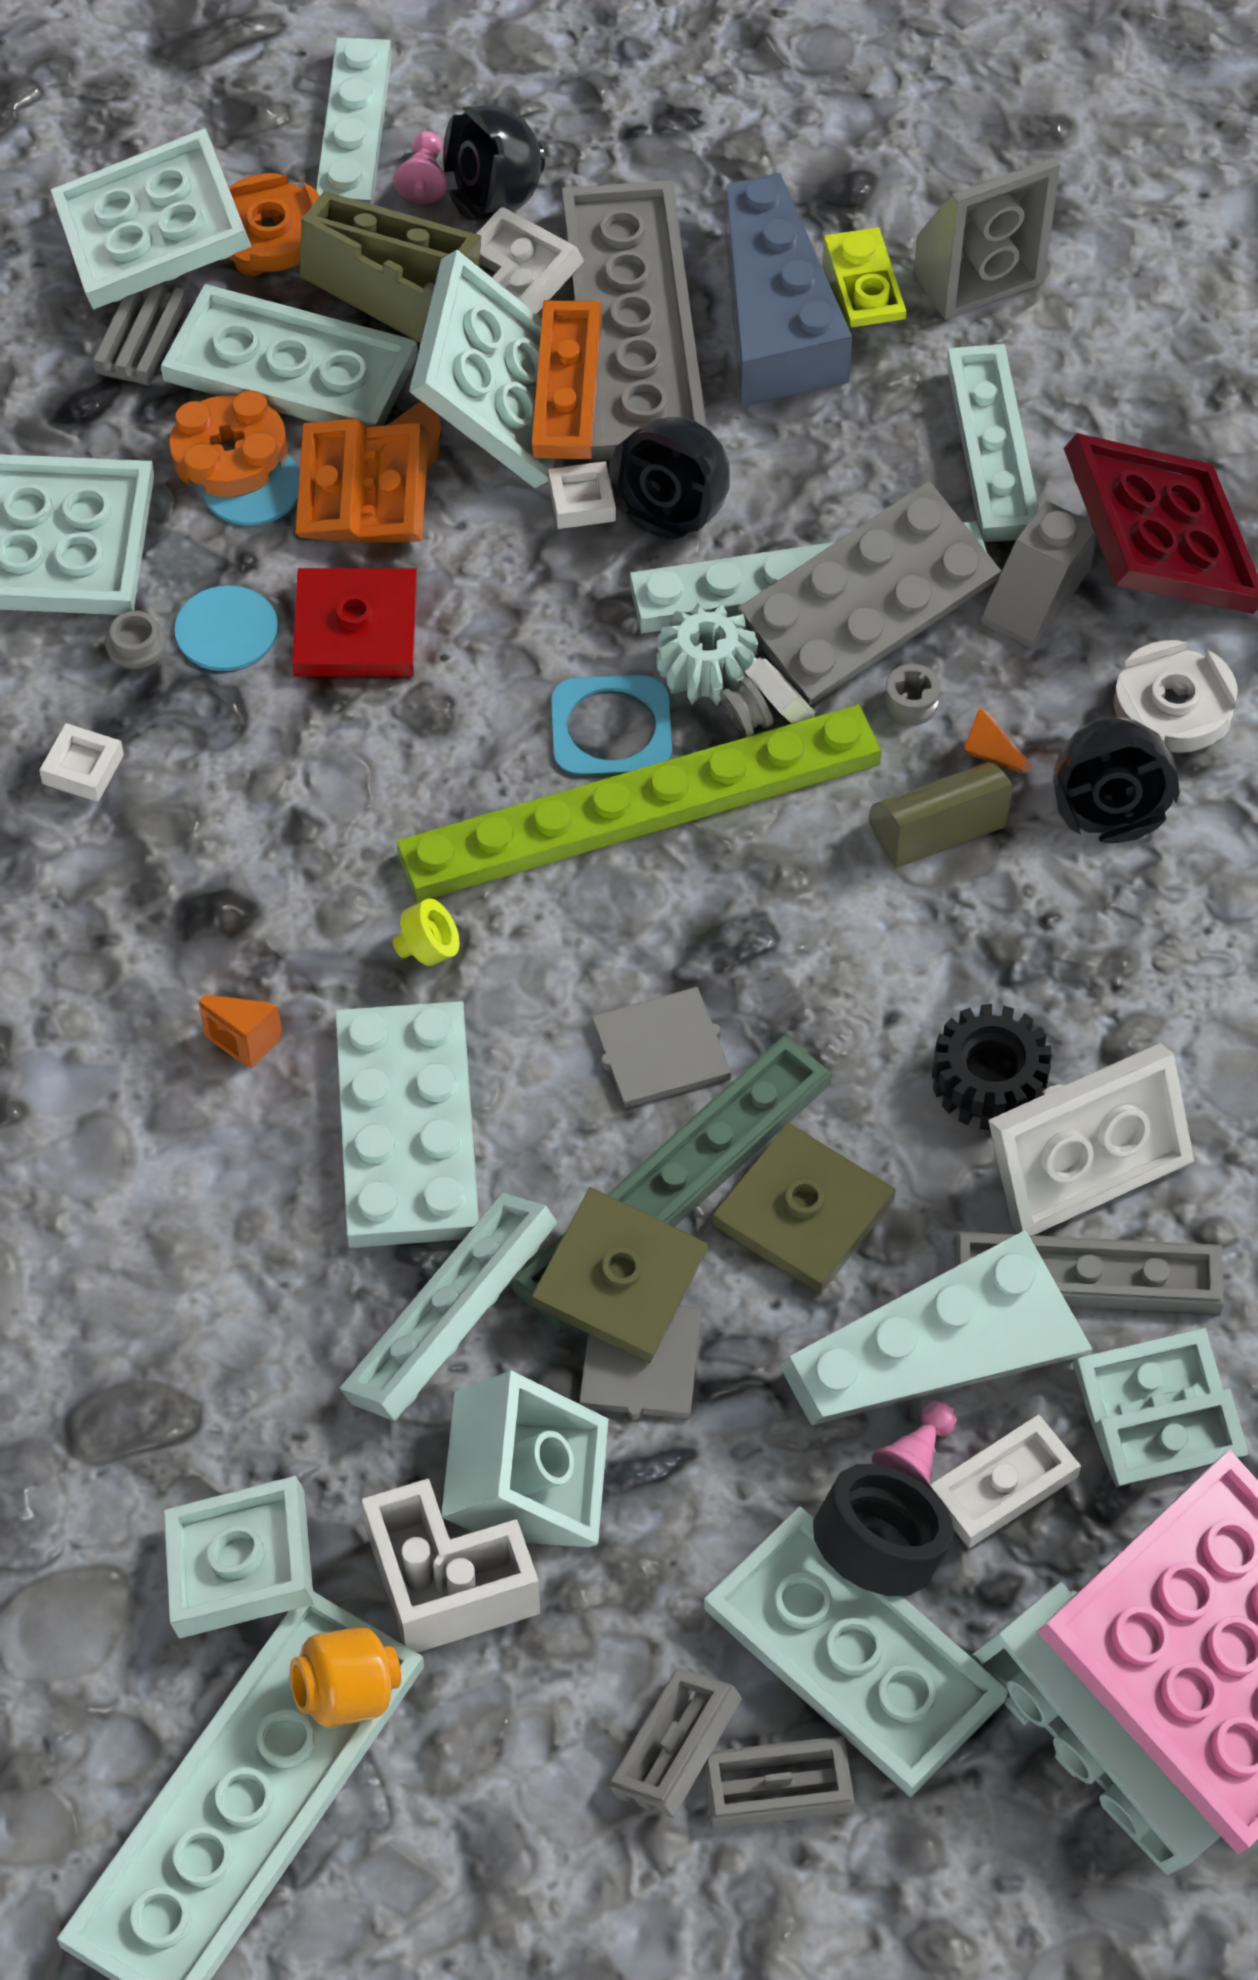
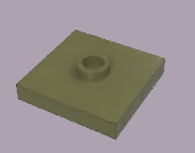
M787 1122L715 1211L712 1218V1226L821 1295L893 1203L896 1189Z
M589 1187L531 1297L530 1306L651 1363L707 1253L709 1244Z

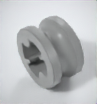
M905 664L894 669L886 681L885 708L888 714L895 721L905 725L922 724L934 717L938 709L940 681L937 675L930 668L920 664ZM905 689H916L917 696L921 695V699L909 700L907 699L908 693L905 692L903 694Z
M747 677L739 681L740 687L738 690L730 691L726 688L719 694L729 719L743 738L754 735L753 730L756 726L762 725L767 729L774 723L772 714L755 684Z

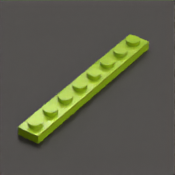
M857 704L396 840L397 852L416 902L419 903L428 898H436L875 767L881 763L882 750L860 705Z

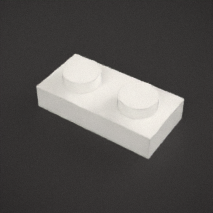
M1038 1414L930 1484L929 1489L941 1499L952 1518L953 1529L966 1546L971 1548L1078 1478L1081 1465Z

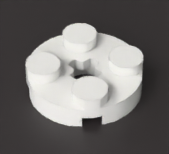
M1164 640L1150 643L1137 649L1125 661V667L1118 676L1113 700L1116 716L1136 720L1157 732L1171 752L1185 753L1203 749L1225 737L1230 730L1238 693L1236 679L1224 660L1213 652L1207 650L1206 656H1203L1198 652L1187 650L1188 642ZM1173 689L1177 695L1187 694L1189 698L1185 700V703H1171L1164 699L1165 690Z

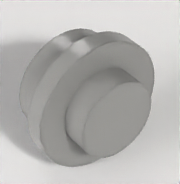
M130 611L121 614L112 622L107 632L105 643L109 657L116 664L129 669H140L154 664L162 657L166 649V636L163 627L151 615L141 611Z

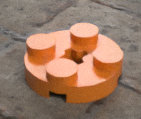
M277 173L252 175L235 182L229 187L252 246L228 257V259L235 262V268L239 273L251 277L258 276L263 272L282 271L300 265L301 219L320 197L313 187L303 182L304 189L297 185L289 184L287 175ZM272 218L274 223L280 224L272 227H263L262 220Z
M244 391L238 395H220L200 402L191 401L184 403L176 412V424L170 433L169 439L174 469L183 482L189 485L188 479H190L195 484L203 485L204 491L207 494L217 497H235L254 492L270 482L269 473L277 467L279 461L282 468L287 459L288 446L283 421L279 414L268 406L266 397L260 392ZM229 440L236 441L235 449L224 451L223 446L220 444Z

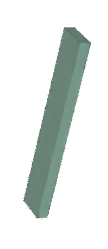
M786 1035L782 1036L607 1195L673 1227L677 1226L782 1130L787 1122L794 1119L831 1085L832 1073ZM564 1234L512 1280L513 1292L529 1306L531 1297ZM530 1306L559 1332L568 1325V1323Z

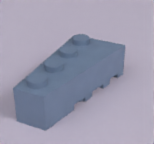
M781 173L727 184L725 237L732 296V318L736 340L740 408L848 383L853 336Z

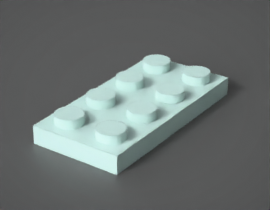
M204 284L161 364L163 381L216 396L238 395L244 391L260 392L266 397L268 406L276 412L307 421L323 422L357 418L365 427L384 426L418 357L417 341Z
M463 1001L336 1010L346 1223L349 1248L463 1240L479 1222Z
M800 1506L704 1598V1610L909 1797H912L1005 1702L1008 1689L905 1598L870 1592L843 1578L824 1560L814 1541V1518Z

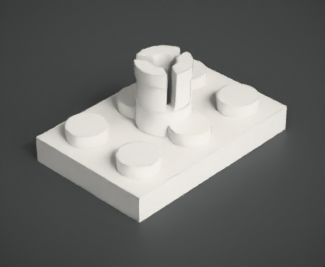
M1162 1043L1147 1048L1070 1084L1050 1086L1042 1091L1045 1095L988 1120L1011 1225L1017 1233L1026 1230L1028 1235L1038 1234L1194 1162L1174 1053Z

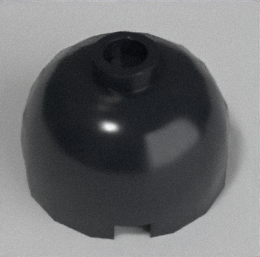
M481 105L461 108L465 112L463 114H453L448 122L443 145L444 172H454L458 188L448 190L452 202L460 214L470 220L490 219L500 207H504L513 213L530 200L538 186L540 176L545 167V153L542 145L537 141L536 135L523 117L503 107Z
M665 417L643 424L616 447L610 462L611 486L615 495L617 496L622 492L625 500L632 507L626 513L635 524L652 535L672 540L686 536L689 532L698 531L723 506L730 488V463L723 445L710 430L693 420L680 417Z
M1120 717L1098 719L1079 728L1060 749L1054 767L1053 782L1058 813L1068 827L1080 835V828L1088 833H1102L1099 836V842L1113 844L1137 840L1157 830L1166 821L1165 812L1170 808L1173 800L1177 803L1180 794L1175 760L1170 749L1157 732L1132 719Z

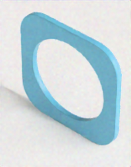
M648 675L574 677L562 681L554 689L551 698L554 760L559 769L566 774L575 777L616 776L671 760L672 736L669 693L666 686L657 678ZM609 691L622 692L638 698L647 705L654 716L656 728L652 740L639 753L620 760H603L584 753L573 743L567 724L573 709L585 698Z

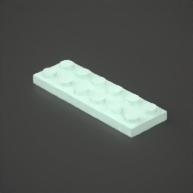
M314 1591L313 1605L289 1610L57 1937L60 1948L110 1980H211L423 1670V1656ZM356 1626L369 1628L378 1636L383 1647L392 1646L395 1649L401 1667L400 1687L392 1689L389 1707L385 1713L376 1719L334 1728H326L319 1725L310 1714H301L295 1704L291 1690L290 1663L294 1657L300 1656L301 1647L304 1642L316 1634Z

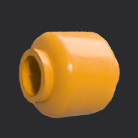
M364 1626L313 1635L302 1645L300 1656L294 1657L290 1663V1685L298 1710L303 1715L310 1714L316 1723L326 1728L344 1726L380 1717L389 1707L392 1689L399 1688L401 1684V1667L395 1649L392 1646L383 1647L375 1632Z

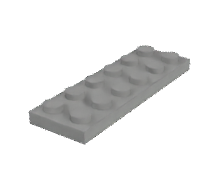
M673 180L562 188L566 241L576 246L584 259L581 266L571 275L573 301H601L602 308L592 461L612 460L616 447L640 426L651 420L665 417H680L696 421L707 428Z

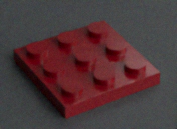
M1076 433L1063 449L1115 586L1254 614L1258 610V574L1213 464Z

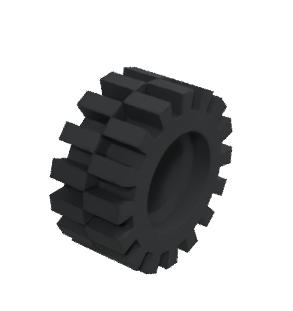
M983 1004L980 1007L979 1017H975L969 1007L960 1011L958 1023L953 1018H950L944 1025L943 1035L939 1033L936 1041L931 1079H934L933 1090L936 1098L943 1096L942 1107L950 1114L957 1107L960 1108L959 1122L969 1125L972 1116L980 1117L979 1129L990 1130L989 1119L1044 1095L1042 1091L1047 1089L1051 1069V1045L1045 1046L1047 1035L1041 1027L1031 1032L1034 1019L1024 1013L1017 1022L1012 1020L1014 1008L1003 1005L1002 1015L998 1016L992 1015V1004ZM978 1053H997L1007 1057L1014 1063L1016 1073L1012 1078L1005 1081H986L969 1072L967 1061L971 1056Z

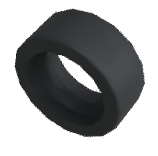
M856 1464L840 1472L813 1520L814 1541L824 1560L846 1580L864 1590L885 1596H909L925 1588L954 1539L952 1518L941 1499L923 1482L902 1470L881 1464ZM855 1513H863L885 1521L895 1527L908 1540L911 1546L906 1547L888 1542L874 1534L857 1518Z

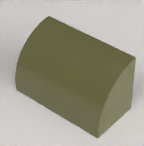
M985 762L874 803L870 809L868 822L896 869L1005 828L1013 785L997 765L992 762Z

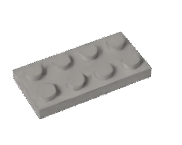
M928 480L740 605L737 615L744 614L745 622L748 624L747 630L755 632L758 645L779 672L784 675L805 701L812 706L999 579L1001 570Z

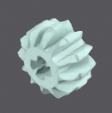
M697 602L691 616L675 611L670 626L661 628V633L658 636L659 653H657L656 658L657 670L660 677L667 678V686L671 694L687 691V698H689L691 705L701 696L710 697L717 707L721 700L719 694L722 690L727 688L730 691H736L739 689V681L745 677L749 678L744 671L757 660L755 656L758 654V640L755 637V632L747 630L748 624L745 622L744 614L727 618V611L723 603L714 612H705Z

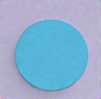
M287 455L282 468L279 461L277 467L269 473L270 482L262 488L241 496L217 497L205 493L204 486L201 485L203 499L207 507L217 517L229 523L242 526L267 524L286 515L297 503L300 470L295 461Z
M232 585L212 587L194 595L180 609L175 621L176 642L183 655L194 664L213 671H235L255 664L271 650L278 633L277 616L268 600L251 589Z

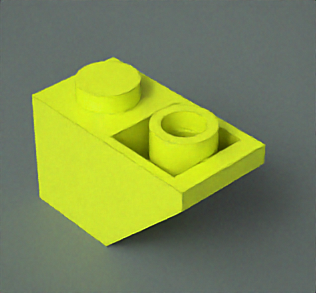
M880 227L824 235L822 268L848 327L852 328L906 319L907 311Z

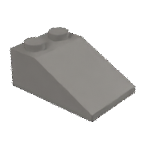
M1055 157L953 193L919 232L916 241L913 274L944 320L1044 284L1060 164Z

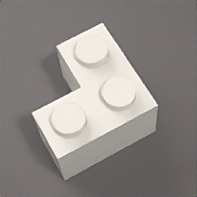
M429 1478L362 1499L366 1534L402 1643L406 1647L419 1653L540 1614L539 1580L517 1519L450 1540Z

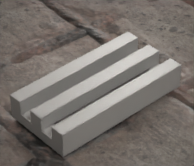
M157 284L152 286L151 289L147 288L122 299L93 359L95 373L149 386L188 303L186 289L175 287L171 294L165 291L164 284ZM143 303V306H142V308H141V310H140V312H139V314H138V316H137V319H136V321H135V323H134V325H133V327H132V329H131V331H130V333H129V335H128V338H127V340H126V342H125V344H124V346H123V348H122V350H121V352H120V354H119V356H118V359H117L116 363H114V360H115V358H116V356H117V354H118V352H119V350H120V348H121V346H122V344H123V342H124V339H125V337H126V335H127V333H128V331H129V329H130V327H131V325H132V323H133V320H134V318H135V316H136V314H137V312H138V310H139L141 304ZM158 307L165 308L138 367H131L139 348L142 347L147 337L148 328Z
M677 1667L608 1783V1787L616 1798L626 1802L633 1798L640 1807L651 1810L653 1806H656L663 1815L674 1818L742 1700L734 1685ZM693 1691H696L693 1699L688 1705L679 1723L676 1722V1719L681 1713L690 1695ZM662 1745V1752L660 1753L655 1764L653 1765L652 1769L647 1775L645 1781L642 1782V1777L644 1776L649 1765L651 1764L652 1760L654 1759L655 1755L657 1754L659 1748Z
M844 1736L712 1751L703 1766L712 1829L854 1812L855 1801ZM832 1760L834 1767L832 1769L798 1773L768 1774L764 1777L721 1781L720 1774L722 1772ZM837 1787V1791L730 1804L724 1803V1800Z

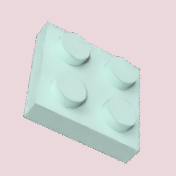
M296 1476L164 1510L170 1624L179 1639L314 1604L305 1493Z

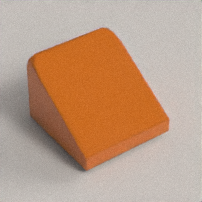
M979 708L964 750L967 751L966 754L984 762H992L998 767L1021 775L1029 774L1032 766L994 718L986 710Z
M206 994L198 1001L204 1036L246 1067L253 1068L282 1038L279 1008L272 1003Z

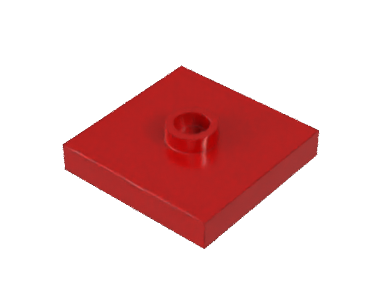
M298 568L292 658L293 675L320 677H414L417 568Z

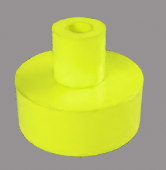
M428 898L402 912L400 918L401 933L393 937V947L401 958L405 959L413 955L422 964L434 966L457 954L460 944L458 930L451 915L441 903Z

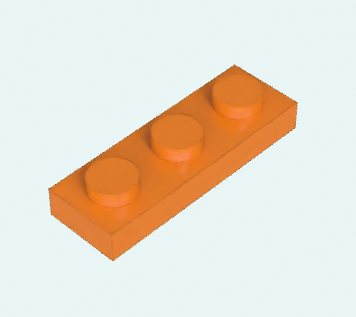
M543 300L532 434L533 458L592 459L602 325L601 301Z

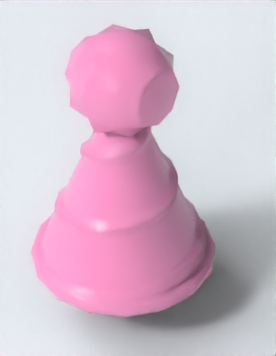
M424 131L417 134L412 142L414 155L408 161L402 163L395 170L393 176L394 188L399 196L414 204L435 203L445 195L448 187L446 175L436 161L438 154L442 150L441 139L430 131Z
M935 1400L923 1407L920 1417L923 1425L919 1426L916 1431L900 1437L896 1442L875 1450L872 1455L873 1464H881L902 1470L923 1482L929 1488L931 1484L930 1477L933 1474V1458L936 1453V1436L942 1438L949 1436L955 1430L957 1422L955 1409L946 1402Z

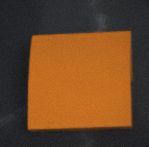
M357 418L303 423L295 534L300 538L337 542L403 543L422 541L429 431L421 422L365 427Z

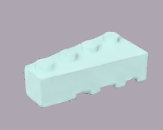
M1024 1230L790 1355L779 1367L810 1424L815 1425L895 1405L899 1402L928 1395L932 1396L955 1390L959 1387L991 1379H999L1051 1364L1055 1365L1075 1360L1091 1351L1092 1347L1030 1236Z
M1060 1582L971 1654L970 1657L988 1673L991 1671L1007 1687L1010 1697L1006 1699L1005 1706L1024 1726L1032 1721L1040 1727H1045L1054 1737L1055 1758L1073 1777L1076 1776L1087 1784H1092L1096 1781L1105 1790L1099 1798L1101 1807L1166 1875H1169L1188 1866L1221 1836L1038 1634L1037 1630L1077 1593L1076 1591L1070 1592Z

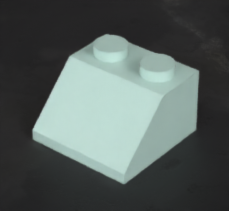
M512 1370L455 1391L441 1513L442 1518L472 1532L517 1519L525 1543L576 1547L597 1545L599 1540L609 1419Z

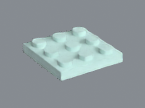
M206 128L51 189L85 294L93 310L112 302L121 301L127 296L162 282L176 279L182 274L217 260L226 259L235 253L252 247Z
M456 250L442 258L409 392L532 487L536 488L548 482V469L554 468L555 459L533 458L532 452L542 318L461 252Z
M0 454V610L121 615L134 611L154 481L152 461Z

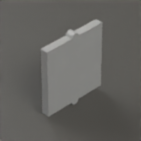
M698 987L592 1016V1024L604 1053L602 1056V1068L611 1072L624 1109L731 1079V1070L719 1042L721 1028L717 1024H712Z
M679 1306L651 1363L588 1334L579 1404L590 1410L628 1413L632 1420L639 1419L641 1415L690 1419L702 1308Z

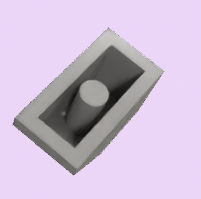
M1046 500L1017 538L981 616V624L1033 649L1091 571L1097 537L1091 522Z

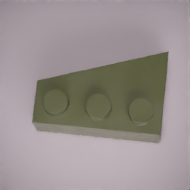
M324 191L301 219L299 277L421 343L441 259L458 250L479 267L481 235Z

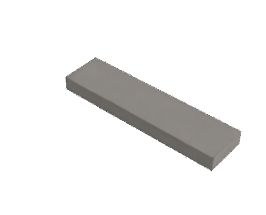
M957 1232L955 1240V1267L1011 1238L1015 1234ZM1029 1235L1069 1307L1221 1315L1224 1305L1222 1245Z

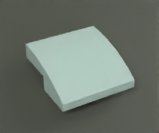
M1206 1328L1079 1357L1072 1362L1088 1416L1116 1488L1212 1465L1229 1450L1237 1458L1249 1455L1231 1389L1223 1390Z

